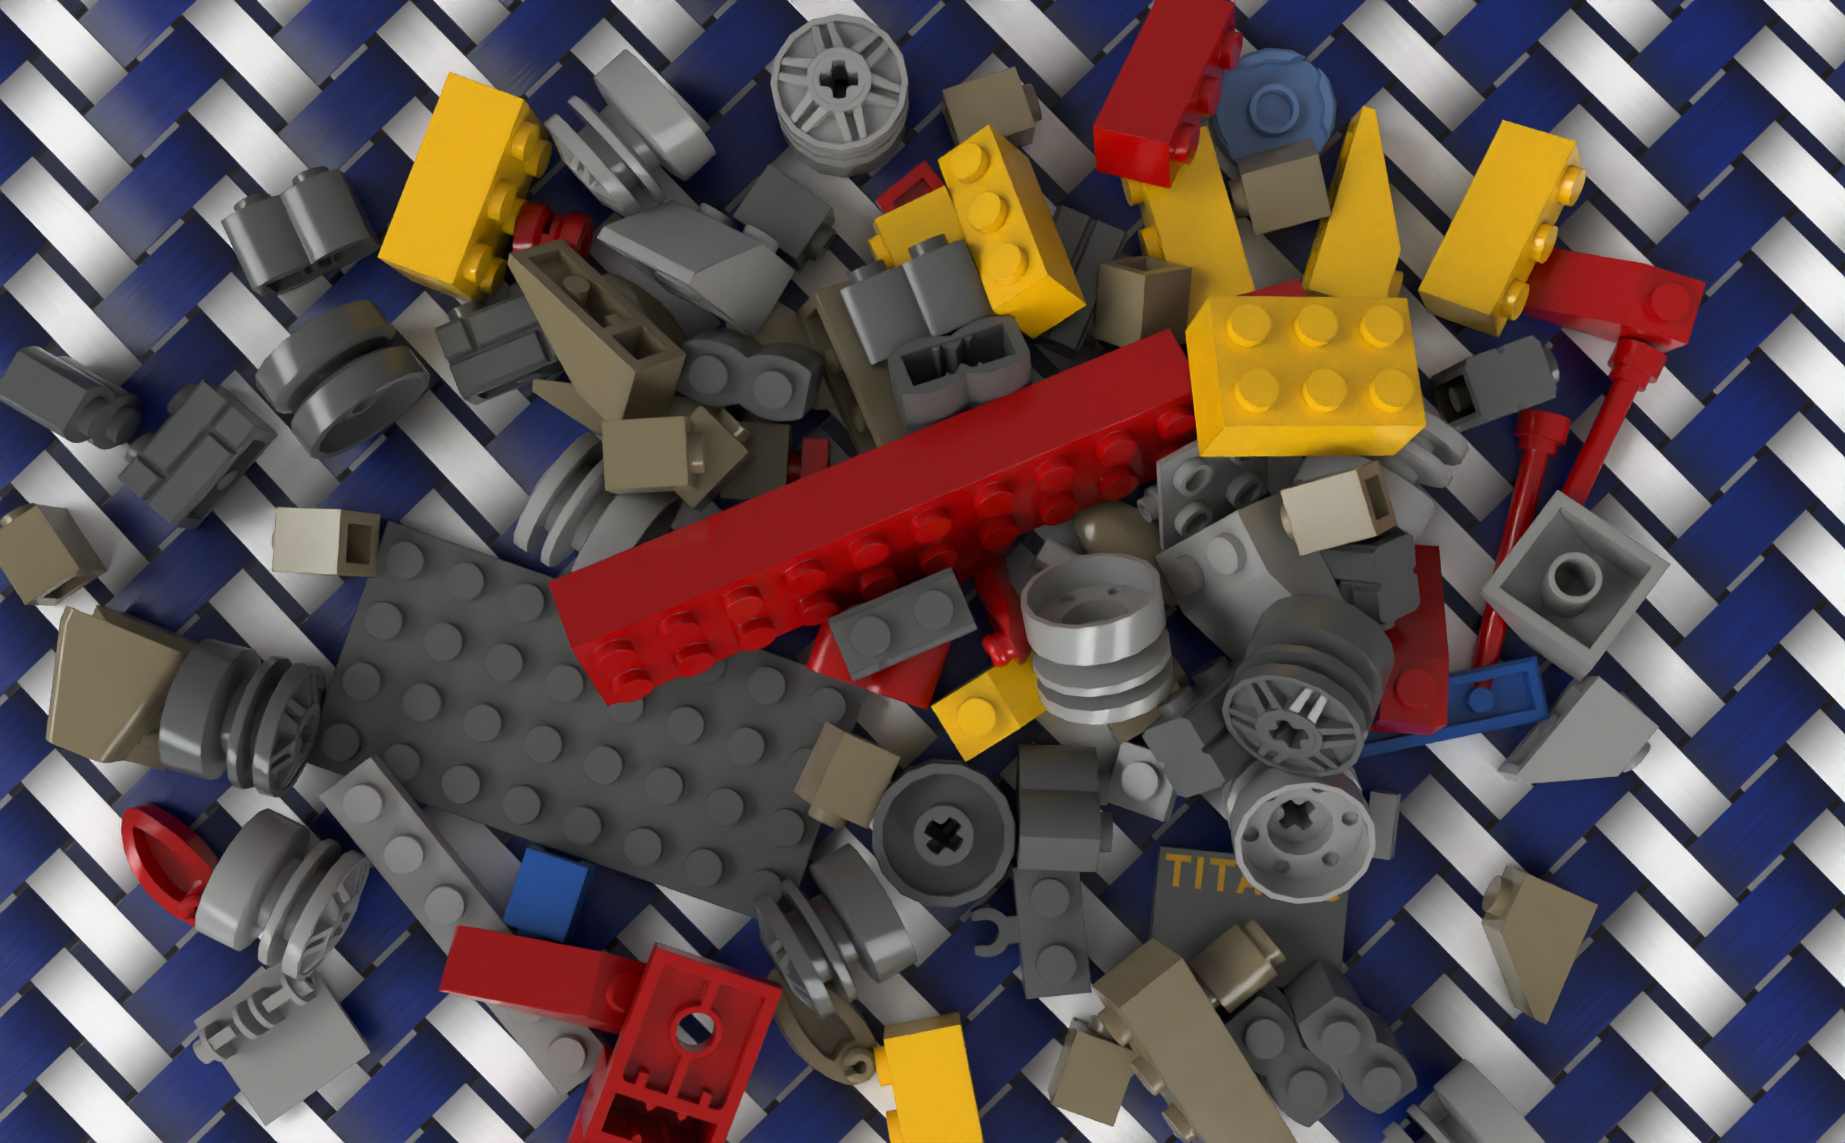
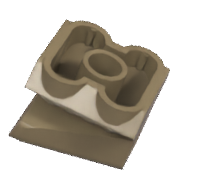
M96 605L93 615H89L66 606L59 625L46 741L97 762L128 761L164 771L166 767L161 762L158 746L163 709L179 667L191 649L199 642L123 611Z

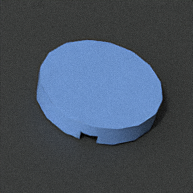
M1264 48L1243 55L1239 58L1234 71L1227 70L1224 72L1221 78L1222 89L1219 103L1214 115L1209 117V125L1216 146L1231 164L1237 166V158L1310 138L1318 154H1320L1335 128L1337 102L1330 80L1320 68L1316 70L1311 63L1305 61V56L1288 49Z

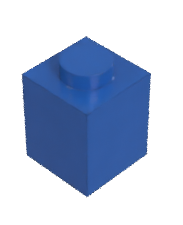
M534 843L527 847L502 923L517 927V936L554 943L556 940L564 943L576 932L598 864L539 843Z

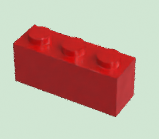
M1155 0L1093 125L1097 172L1170 189L1181 165H1190L1198 148L1201 121L1204 116L1212 117L1214 115L1221 95V78L1225 70L1234 71L1240 58L1243 33L1235 31V2L1225 0Z

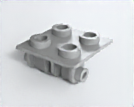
M1197 439L1156 461L1157 484L1145 488L1144 497L1137 500V507L1147 522H1152L1156 519L1159 521L1160 548L1165 551L1236 510L1257 502L1261 496L1267 494L1268 456L1200 457Z
M282 961L272 968L270 967L194 1020V1023L200 1030V1039L193 1043V1050L196 1056L205 1064H209L213 1060L222 1062L265 1126L372 1052V1049L317 969L308 978L300 982L281 972Z

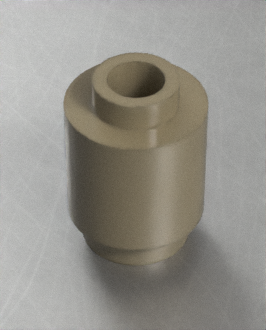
M1251 918L1242 927H1239L1236 923L1188 961V963L1196 972L1194 977L1213 1008L1216 1009L1222 1004L1231 1014L1278 976L1274 969L1283 963L1286 958L1259 924Z

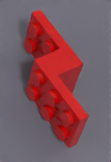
M655 941L615 1048L603 1045L566 1143H725L783 992L780 983ZM699 1012L711 1017L714 1022V1028L709 1038L704 1042L690 1045L682 1042L676 1036L678 1024L688 1014Z

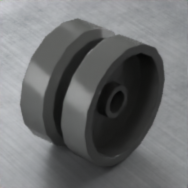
M359 300L331 309L303 325L281 342L263 361L255 378L256 386L275 411L283 414L295 413L291 422V432L312 458L322 460L357 447L397 420L421 397L429 385L431 375L411 349L405 346L391 347L395 338V328L379 307L370 300Z
M932 757L907 766L889 782L873 817L872 848L881 873L901 895L925 906L957 907L982 898L1003 878L1014 854L1015 821L1002 789L983 769L959 758ZM950 818L955 824L954 834L946 840L935 838L930 830L932 822L935 821L943 824Z

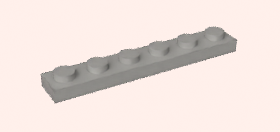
M376 753L318 796L447 956L457 925L511 935L517 934V927L502 923L504 911ZM486 1003L561 1097L593 1073L603 1045L612 1047L597 1029Z

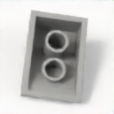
M1280 492L1235 511L1155 556L1183 614L1232 661L1245 657L1249 642L1262 613L1277 600L1306 594L1328 596L1346 603L1320 551L1300 556L1296 542L1287 536L1280 515V508L1283 503Z

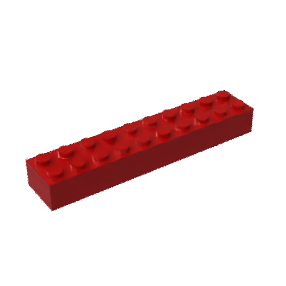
M1165 329L1016 390L1011 394L994 399L552 580L548 584L570 647L608 707L619 702L637 701L647 696L653 688L676 678L702 674L719 660L743 650L755 651L762 649L772 643L779 635L803 625L814 626L824 623L839 610L863 600L871 601L894 591L899 585L923 575H933L947 568H952L959 560L985 549L998 550L1011 544L1019 535L1043 525L1053 526L1064 523L1072 518L1077 511L1103 500L1115 501L1130 494L1137 486L1157 478L1156 461L1197 440L1189 361L1170 329Z

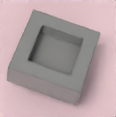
M1132 740L1121 744L1109 782V803L1165 822L1171 818L1177 793L1163 772L1165 764L1157 762L1147 745Z
M1379 789L1370 791L1369 803L1367 802L1375 825L1376 850L1372 858L1390 860L1395 855L1401 792Z

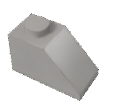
M1586 675L1581 682L1574 678L1549 707L1550 719L1538 721L1499 767L1497 772L1505 779L1524 784L1617 777L1621 772H1629L1642 762L1651 747L1647 741L1659 726L1600 676Z

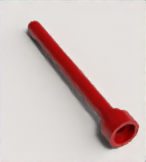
M1618 339L1607 362L1608 366L1612 368L1608 375L1612 385L1561 491L1580 505L1584 506L1637 391L1644 392L1648 383L1657 382L1668 359L1663 352L1636 340Z
M1533 409L1519 411L1513 435L1519 437L1517 449L1522 450L1523 453L1494 572L1533 523L1548 457L1556 456L1558 446L1566 444L1571 419L1568 417ZM1487 601L1470 668L1499 663L1508 624ZM1493 678L1474 682L1473 688L1482 687L1490 690Z

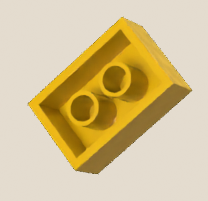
M449 71L378 254L379 259L412 282L465 302L482 300L485 303L488 294L494 296L499 291L507 270V261L502 259L511 235L514 236L521 209L526 201H528L525 198L534 177H542L552 153V143L548 141L549 132L524 99Z
M1209 296L1185 330L1200 457L1394 456L1427 426L1407 298Z

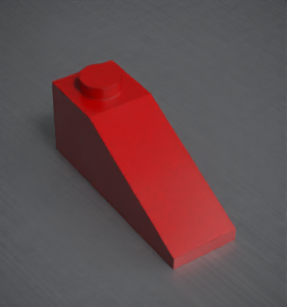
M1553 248L1550 256L1543 264L1535 263L1526 281L1530 288L1521 314L1617 343L1618 339L1621 338L1636 340L1666 353L1688 344L1706 282L1644 263Z
M1416 544L1414 546L1416 566L1413 568V573L1418 575L1420 604L1417 610L1396 619L1395 626L1384 631L1392 643L1395 664L1369 731L1430 736L1447 725L1449 652L1439 546Z
M457 925L438 991L620 1035L647 963L601 951Z

